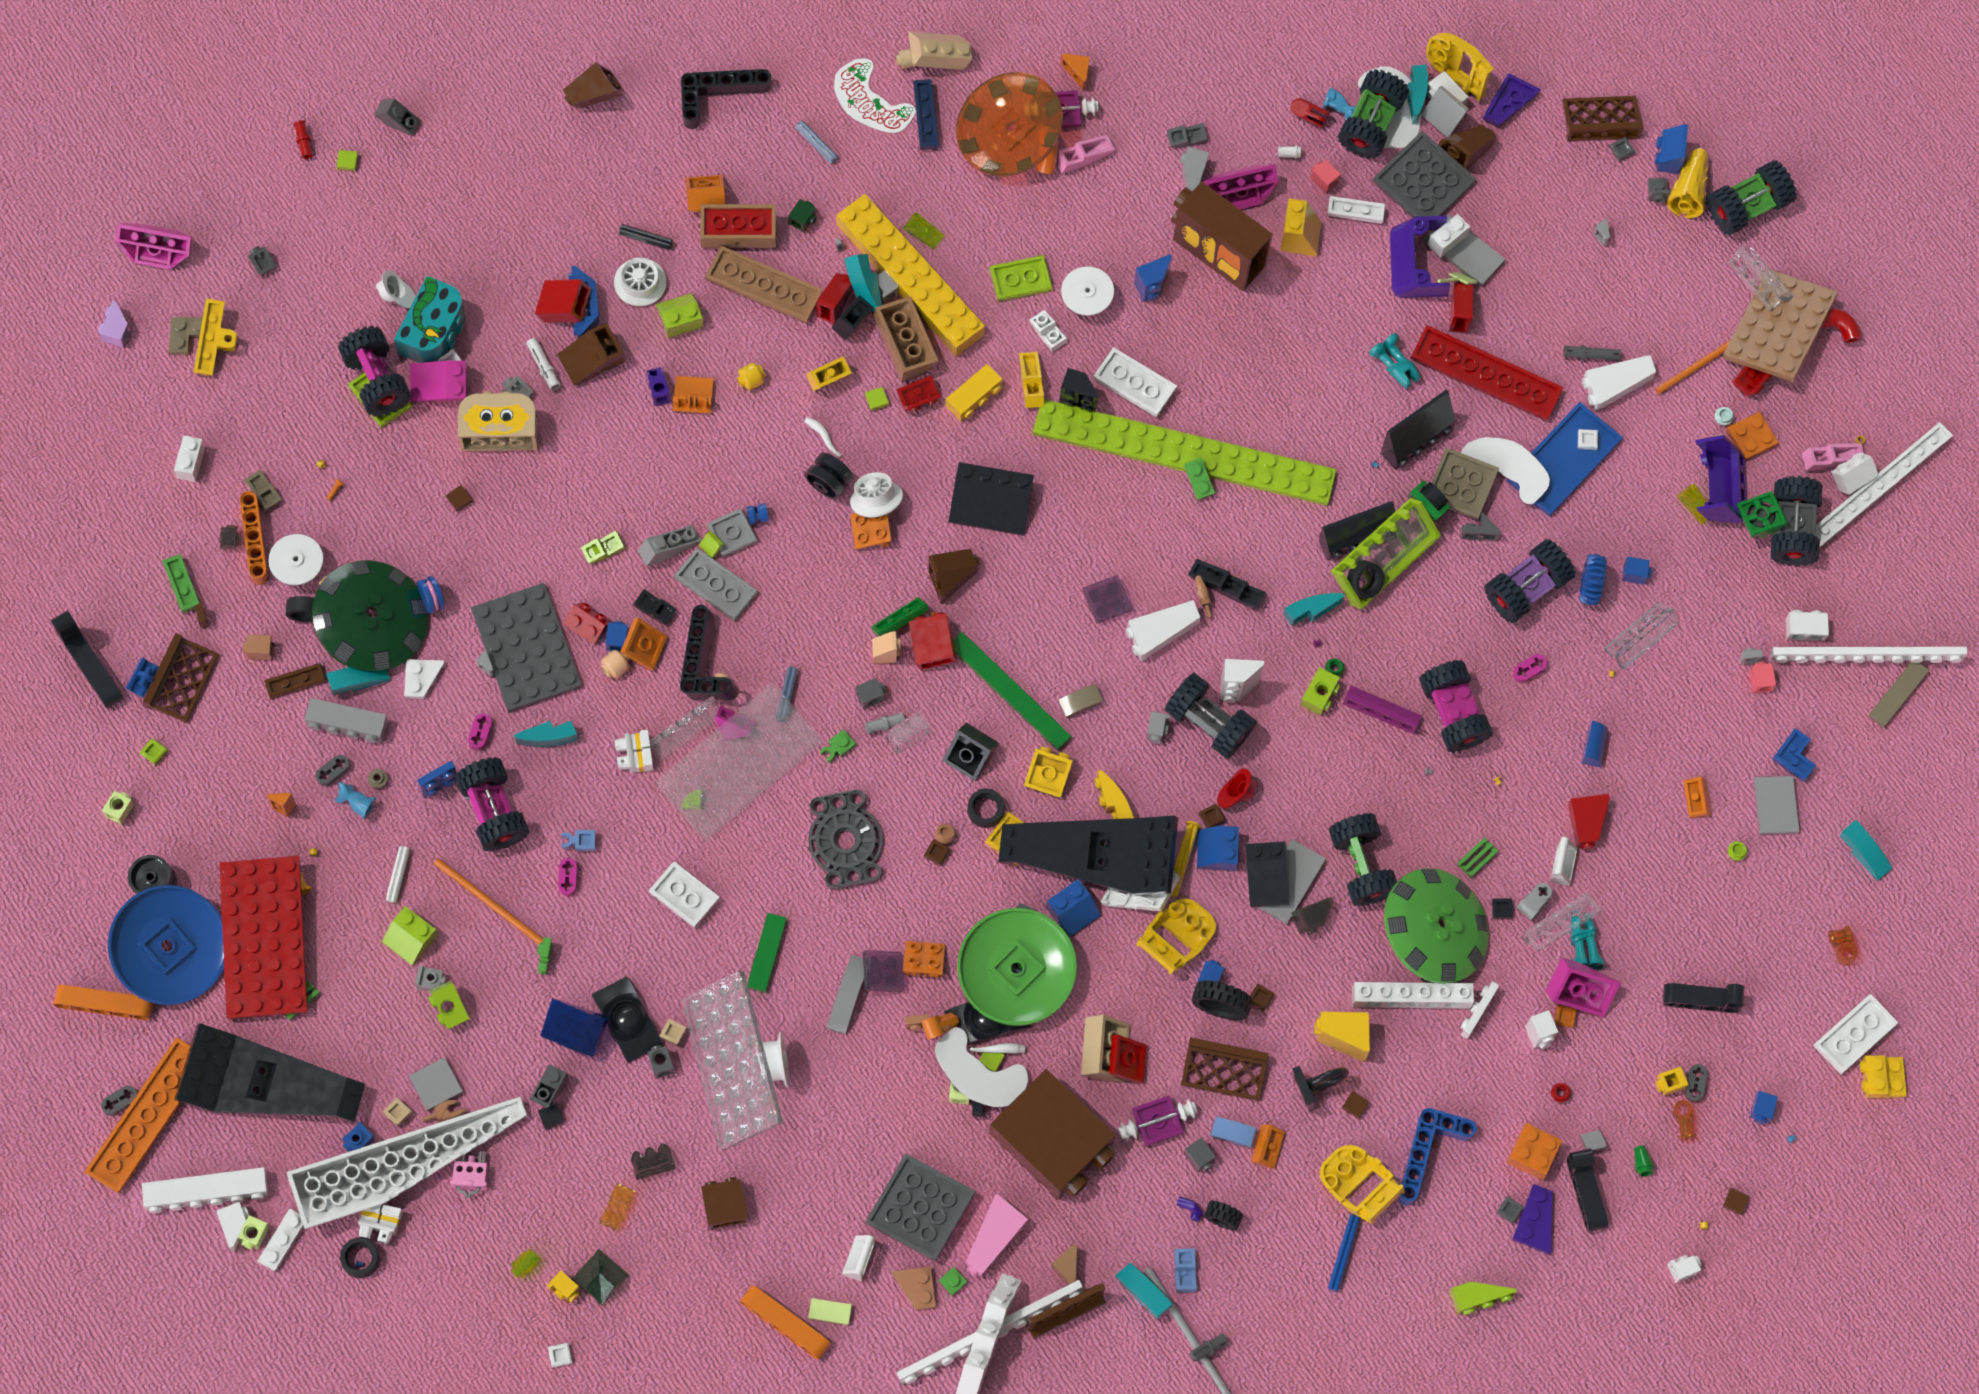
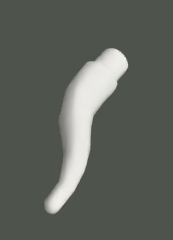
M808 416L804 423L821 435L829 450L838 457H841L842 455L832 445L829 433L825 427L816 419L814 420Z
M1003 1043L987 1047L970 1048V1051L1017 1054L1024 1053L1025 1046L1016 1043Z

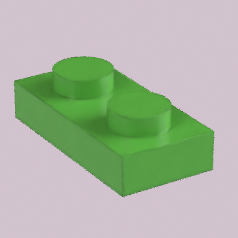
M1202 458L1184 464L1197 500L1215 493Z

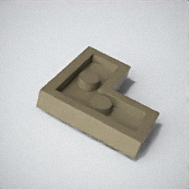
M171 317L170 355H189L190 338H199L202 318Z

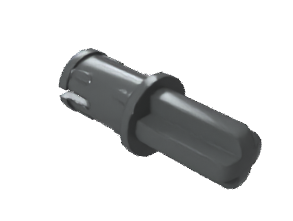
M1220 1334L1212 1340L1204 1341L1203 1345L1190 1352V1357L1196 1362L1207 1355H1214L1217 1350L1228 1345L1226 1336Z

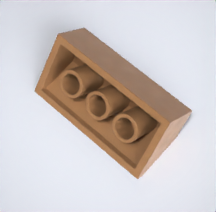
M911 297L875 308L874 320L901 382L920 376L938 363L937 356Z

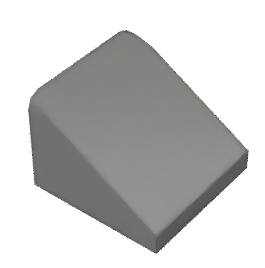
M1607 219L1598 223L1593 232L1604 247L1610 238Z
M485 650L477 658L476 662L478 668L490 677H494V671Z
M1600 1130L1580 1135L1584 1149L1590 1148L1592 1152L1605 1150L1607 1147Z

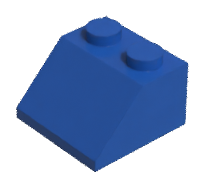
M1684 124L1662 131L1661 136L1657 137L1656 147L1659 150L1654 158V164H1657L1656 171L1679 174L1686 154L1688 125Z
M1171 254L1136 268L1134 284L1143 302L1156 300L1161 295L1170 272Z
M1219 825L1198 830L1197 869L1236 871L1238 865L1239 827Z
M1079 879L1046 902V909L1069 938L1101 916L1090 893Z

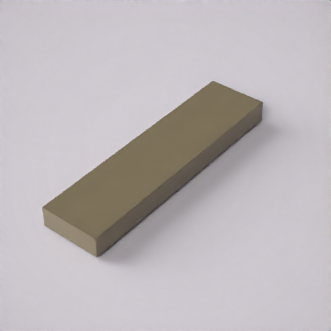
M1911 662L1868 717L1884 728L1925 677L1929 669L1921 663Z

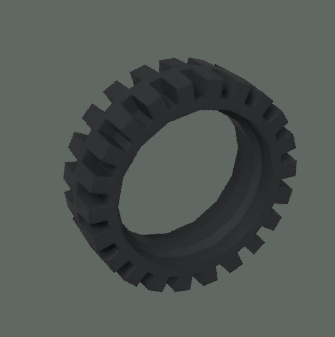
M1202 980V982L1199 981L1196 984L1191 1001L1195 1007L1200 1008L1201 1011H1206L1208 1014H1213L1216 1017L1220 1016L1223 1019L1228 1018L1229 1020L1239 1021L1247 1019L1253 999L1245 991L1234 988L1235 986H1228L1226 983L1221 984L1218 981Z

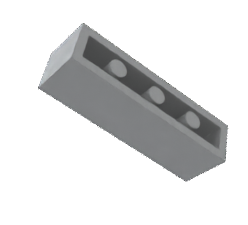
M310 698L304 719L308 728L319 731L323 729L334 735L339 733L346 734L347 737L352 739L360 737L370 743L383 742L388 724L386 714Z

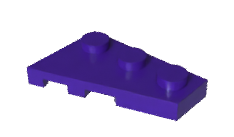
M1508 73L1485 112L1483 120L1500 127L1537 96L1541 89Z
M1533 1184L1512 1240L1550 1255L1553 1191Z

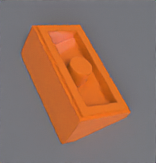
M1700 776L1683 780L1689 818L1712 816L1706 779Z
M273 793L267 795L273 810L287 817L291 815L296 806L292 793Z
M1271 1124L1261 1125L1251 1162L1275 1169L1285 1131Z

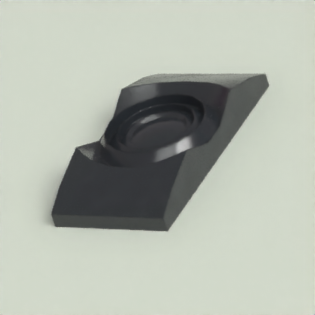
M627 976L591 994L627 1064L648 1054L652 1047L663 1046L651 1019Z
M969 1002L944 1011V1015L952 1012L958 1017L959 1023L957 1028H961L966 1033L967 1046L1031 1028V1024L1011 1026L994 1022L980 1014Z

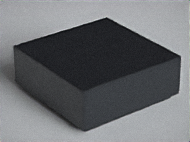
M1512 898L1492 899V919L1513 918Z
M557 1103L551 1105L548 1109L538 1110L545 1130L564 1123Z

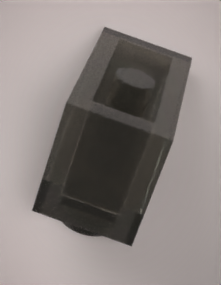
M1332 897L1291 912L1299 934L1307 932V935H1311L1319 931L1318 927L1325 924L1333 903Z

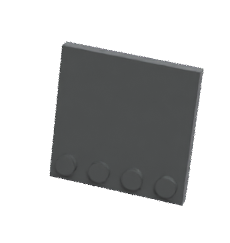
M1421 131L1372 179V182L1412 218L1418 216H1441L1476 182V178L1424 131Z
M905 1153L865 1223L936 1262L976 1192Z

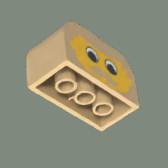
M509 391L502 393L483 392L482 394L467 396L460 403L458 409V440L461 451L538 450V422L532 400L526 395Z

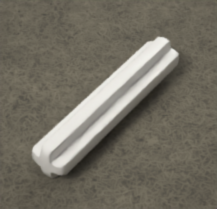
M406 846L399 847L386 896V900L390 903H396L410 853V849Z

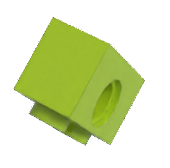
M1319 667L1302 698L1300 706L1320 716L1324 710L1328 711L1332 703L1329 699L1332 694H1337L1341 686L1338 684L1340 677ZM1317 690H1324L1326 695L1318 694Z
M452 981L429 990L431 996L428 998L432 1007H437L440 1013L436 1016L441 1026L445 1025L449 1029L469 1020ZM451 1001L453 1003L452 1008L444 1010L442 1008L444 1002Z

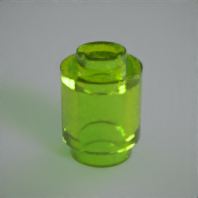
M531 1249L523 1251L510 1264L512 1267L510 1271L516 1278L522 1277L525 1279L538 1266L540 1258Z

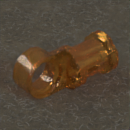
M1680 1100L1673 1107V1114L1680 1129L1679 1140L1696 1138L1697 1134L1694 1133L1693 1128L1694 1116L1692 1106L1688 1101ZM1678 1105H1685L1688 1109L1687 1114H1679L1677 1111Z

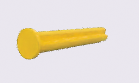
M1186 821L1187 828L1174 867V871L1179 875L1180 880L1173 890L1171 897H1177L1197 831L1201 829V825L1196 822Z

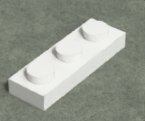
M1330 196L1327 216L1382 224L1385 204Z
M1492 981L1489 987L1485 985L1480 994L1483 997L1480 1003L1475 1002L1470 1011L1473 1015L1470 1019L1466 1018L1460 1027L1463 1029L1461 1036L1466 1039L1469 1038L1497 991L1498 984Z
M291 1209L288 1210L259 1257L258 1263L274 1272L278 1270L304 1227L299 1213Z

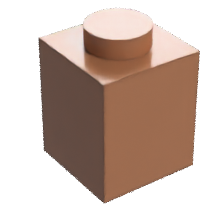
M247 635V641L243 643V652L246 653L248 660H272L273 640L271 635Z

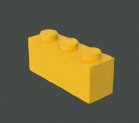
M986 364L946 398L945 406L960 422L964 418L968 419L973 415L977 407L984 406L990 396L997 395L1001 391L1003 379Z

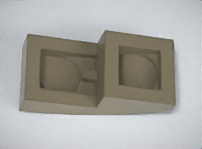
M261 470L244 479L251 492L256 494L258 502L265 511L282 500Z
M1096 684L1059 699V703L1067 718L1084 709L1089 710L1104 702Z

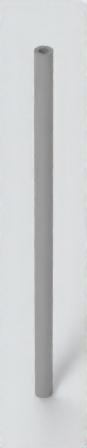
M1147 1268L1144 1271L1145 1274L1172 1303V1307L1168 1310L1192 1348L1195 1349L1201 1346L1152 1268ZM1208 1356L1200 1359L1222 1394H1231Z

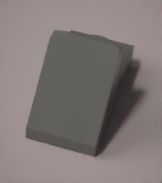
M1481 513L1479 526L1473 523L1462 525L1460 539L1498 541L1501 531L1484 513Z

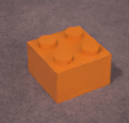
M1525 1123L1506 1163L1543 1181L1562 1140Z

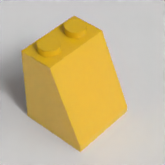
M1288 199L1280 251L1317 256L1321 220L1308 201Z
M1321 1012L1319 1018H1316V1023H1314V1035H1317L1318 1042L1355 1059L1365 1061L1370 1052L1369 1012Z

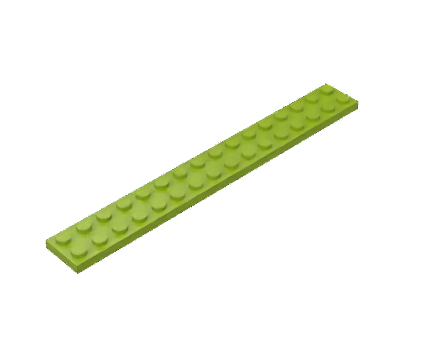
M1044 399L1043 407H1039L1032 434L1186 472L1185 463L1202 458L1209 478L1328 506L1336 473L1334 468L1096 411H1091L1090 413L1089 410L1084 408L1081 410L1080 407H1071Z

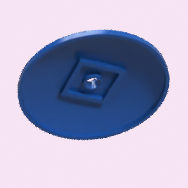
M163 885L139 892L119 909L108 933V957L116 977L132 994L154 1004H181L201 996L214 985L224 969L222 917L206 898L188 888ZM163 941H169L172 944L170 951L166 952L162 949L161 944Z

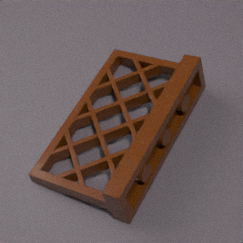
M1636 96L1564 98L1562 101L1567 128V141L1613 140L1624 137L1627 139H1637L1641 137L1643 125L1639 117ZM1624 102H1632V107L1627 109L1622 104ZM1606 103H1611L1615 107L1612 110H1610L1604 105ZM1574 104L1579 108L1574 112L1568 108V105ZM1594 104L1597 107L1592 111L1586 105ZM1618 108L1625 112L1622 117L1614 113ZM1601 109L1607 115L1602 118L1596 112ZM1581 110L1589 114L1585 119L1578 115ZM1629 115L1635 119V122H1627L1624 119ZM1611 116L1614 119H1616L1617 122L1609 123L1606 120ZM1593 117L1599 123H1590L1588 120ZM1573 118H1576V119L1579 120L1581 123H1580V124H1571L1570 121H1571Z
M175 633L154 676V680L143 699V707L155 709L186 723L219 653ZM184 644L192 647L195 654L184 657L182 653ZM206 653L213 656L209 663L202 665L199 655ZM196 657L199 666L189 669L185 660ZM183 661L186 671L176 674L173 668L174 665ZM201 669L203 678L194 682L191 672ZM188 674L191 683L181 687L177 677ZM175 679L178 688L167 691L166 682ZM193 686L195 695L186 699L182 690ZM180 691L183 700L173 704L169 694ZM167 696L170 705L165 707L156 705L159 698ZM185 703L187 708L185 716L177 714L174 707Z
M1190 1037L1181 1085L1259 1101L1269 1053ZM1191 1051L1200 1052L1204 1060L1194 1065L1190 1059ZM1214 1055L1219 1056L1223 1061V1064L1216 1069L1208 1061ZM1234 1059L1239 1060L1243 1068L1233 1073L1228 1065ZM1206 1061L1212 1071L1202 1077L1196 1067ZM1243 1061H1245V1062H1250V1063L1245 1066V1064L1243 1063ZM1189 1062H1190V1064L1192 1065V1068H1190V1069L1188 1070V1066H1189ZM1253 1063L1262 1065L1261 1072L1255 1077L1252 1076L1247 1068ZM1226 1066L1231 1076L1222 1081L1216 1071ZM1194 1069L1200 1080L1195 1083L1186 1082L1187 1073ZM1245 1069L1251 1080L1241 1085L1235 1075ZM1214 1073L1220 1083L1215 1087H1210L1204 1079ZM1232 1077L1240 1086L1234 1091L1228 1090L1224 1085ZM1253 1081L1257 1087L1256 1096L1247 1094L1243 1087Z
M1101 1283L1084 1290V1292L1029 1318L1026 1326L1032 1338L1035 1339L1105 1305L1106 1301L1103 1297L1105 1291L1104 1284Z

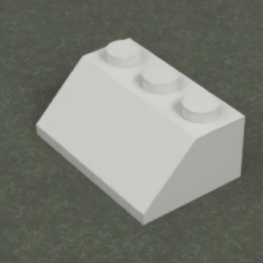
M1225 659L1220 678V700H1224L1226 703L1240 701L1259 684L1264 661Z

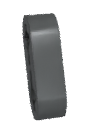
M337 755L319 768L316 772L318 784L329 786L347 773L350 768L347 757ZM340 761L345 767H337V762ZM321 774H328L329 779H322Z
M1693 1065L1688 1071L1687 1082L1689 1085L1685 1089V1097L1689 1102H1699L1704 1095L1707 1070L1703 1065ZM1696 1070H1699V1073L1702 1074L1698 1081H1695L1696 1075L1693 1074ZM1694 1085L1697 1086L1696 1092L1699 1093L1696 1097H1692L1693 1094L1689 1092L1693 1090Z
M125 1086L109 1095L101 1103L102 1111L108 1116H115L124 1111L138 1094L136 1089L132 1086ZM126 1092L133 1093V1094L131 1095V1097H132L131 1100H128V1098H125V1097H126V1094H125ZM109 1102L115 1104L112 1111L110 1109L106 1110Z

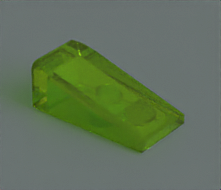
M917 212L902 227L907 233L931 249H934L944 237L943 233Z
M1694 483L1690 484L1679 492L1676 497L1702 525L1707 519L1697 511V507L1704 506L1707 500Z

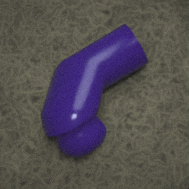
M1181 1196L1178 1198L1177 1206L1190 1210L1192 1212L1190 1219L1199 1222L1201 1217H1203V1211L1198 1204Z

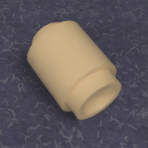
M911 48L898 51V55L895 56L897 66H901L902 69L915 67L913 66Z

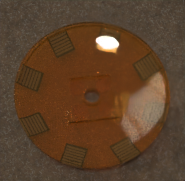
M1011 72L985 81L969 95L960 110L956 125V137L961 153L975 169L992 176H1013L1032 169L1049 155L1058 141L1063 123L1060 100L1048 83L1032 74ZM1016 124V128L1013 131H1008L1010 125Z

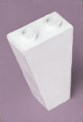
M1651 355L1586 370L1582 378V384L1584 389L1588 391L1590 406L1593 405L1594 411H1599L1651 381L1656 370Z
M1194 600L1129 620L1126 634L1129 639L1132 638L1134 655L1138 656L1140 661L1147 659L1198 625L1200 615Z

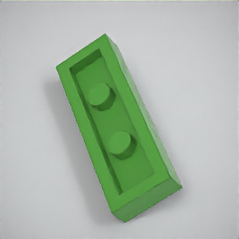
M181 554L162 560L182 614L195 609V604L200 603Z

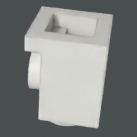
M1687 1255L1676 1259L1677 1263L1675 1260H1671L1667 1264L1675 1283L1692 1277L1701 1271V1262L1697 1256L1688 1258Z

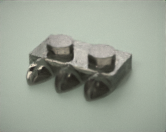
M663 1143L660 1144L658 1153L653 1148L648 1147L645 1151V1157L638 1151H634L631 1157L637 1180L676 1169L671 1150Z

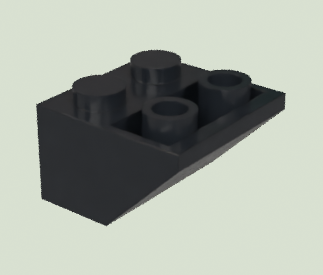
M1067 368L1061 386L1059 403L1071 407H1080L1081 410L1084 408L1089 410L1090 413L1091 411H1096L1098 394L1087 374Z

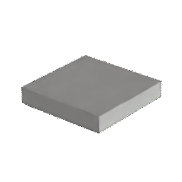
M1440 86L1421 115L1446 137H1449L1454 133L1469 108L1443 86Z
M741 508L707 523L708 530L712 531L724 544L720 549L723 558L758 543Z
M445 1057L409 1075L427 1112L443 1101L451 1100L463 1093Z

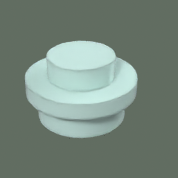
M1721 407L1715 412L1714 418L1718 424L1725 426L1733 421L1734 415L1728 407Z

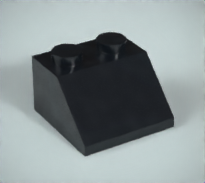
M966 722L958 729L942 761L975 781L991 759L999 742Z

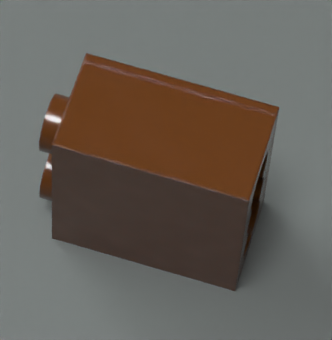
M730 1177L725 1179V1182L717 1183L716 1181L706 1182L705 1186H701L709 1230L749 1222L741 1179Z

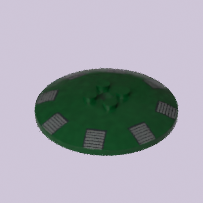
M362 560L338 567L322 581L312 604V623L319 642L338 662L359 671L382 672L402 665L417 652L426 635L428 613L417 585L405 573L383 562ZM374 609L377 616H368L367 610Z

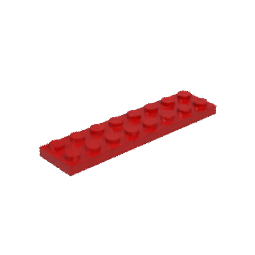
M1426 325L1410 358L1548 421L1564 388Z

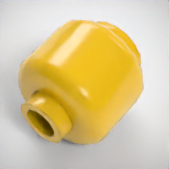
M750 363L739 369V377L736 379L741 388L745 387L751 391L764 383L766 375L760 364Z

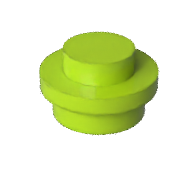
M1735 841L1729 845L1727 853L1731 859L1740 861L1746 857L1747 847L1742 842Z

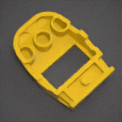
M1438 33L1432 36L1426 47V56L1429 63L1437 72L1442 73L1445 71L1456 84L1462 87L1466 94L1471 92L1477 97L1476 100L1480 101L1487 94L1485 91L1494 68L1476 47L1460 37L1450 33ZM1465 53L1471 58L1470 62L1473 63L1470 76L1460 69Z
M1182 898L1174 901L1168 908L1156 915L1146 928L1143 936H1140L1136 946H1141L1169 971L1168 974L1171 975L1189 964L1204 949L1215 933L1216 923L1212 915L1200 904L1191 899ZM1161 926L1165 927L1191 950L1185 957L1156 933Z
M1345 1145L1336 1149L1323 1162L1320 1168V1179L1329 1192L1349 1212L1371 1224L1400 1194L1403 1195L1405 1193L1403 1185H1398L1394 1175L1382 1165V1162L1377 1157L1373 1158L1368 1155L1367 1151L1358 1146ZM1373 1172L1376 1173L1383 1181L1357 1207L1346 1199Z

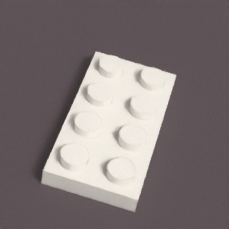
M1114 347L1093 376L1095 381L1156 418L1177 389V385Z
M1870 994L1813 1046L1840 1074H1843L1895 1027L1898 1022Z

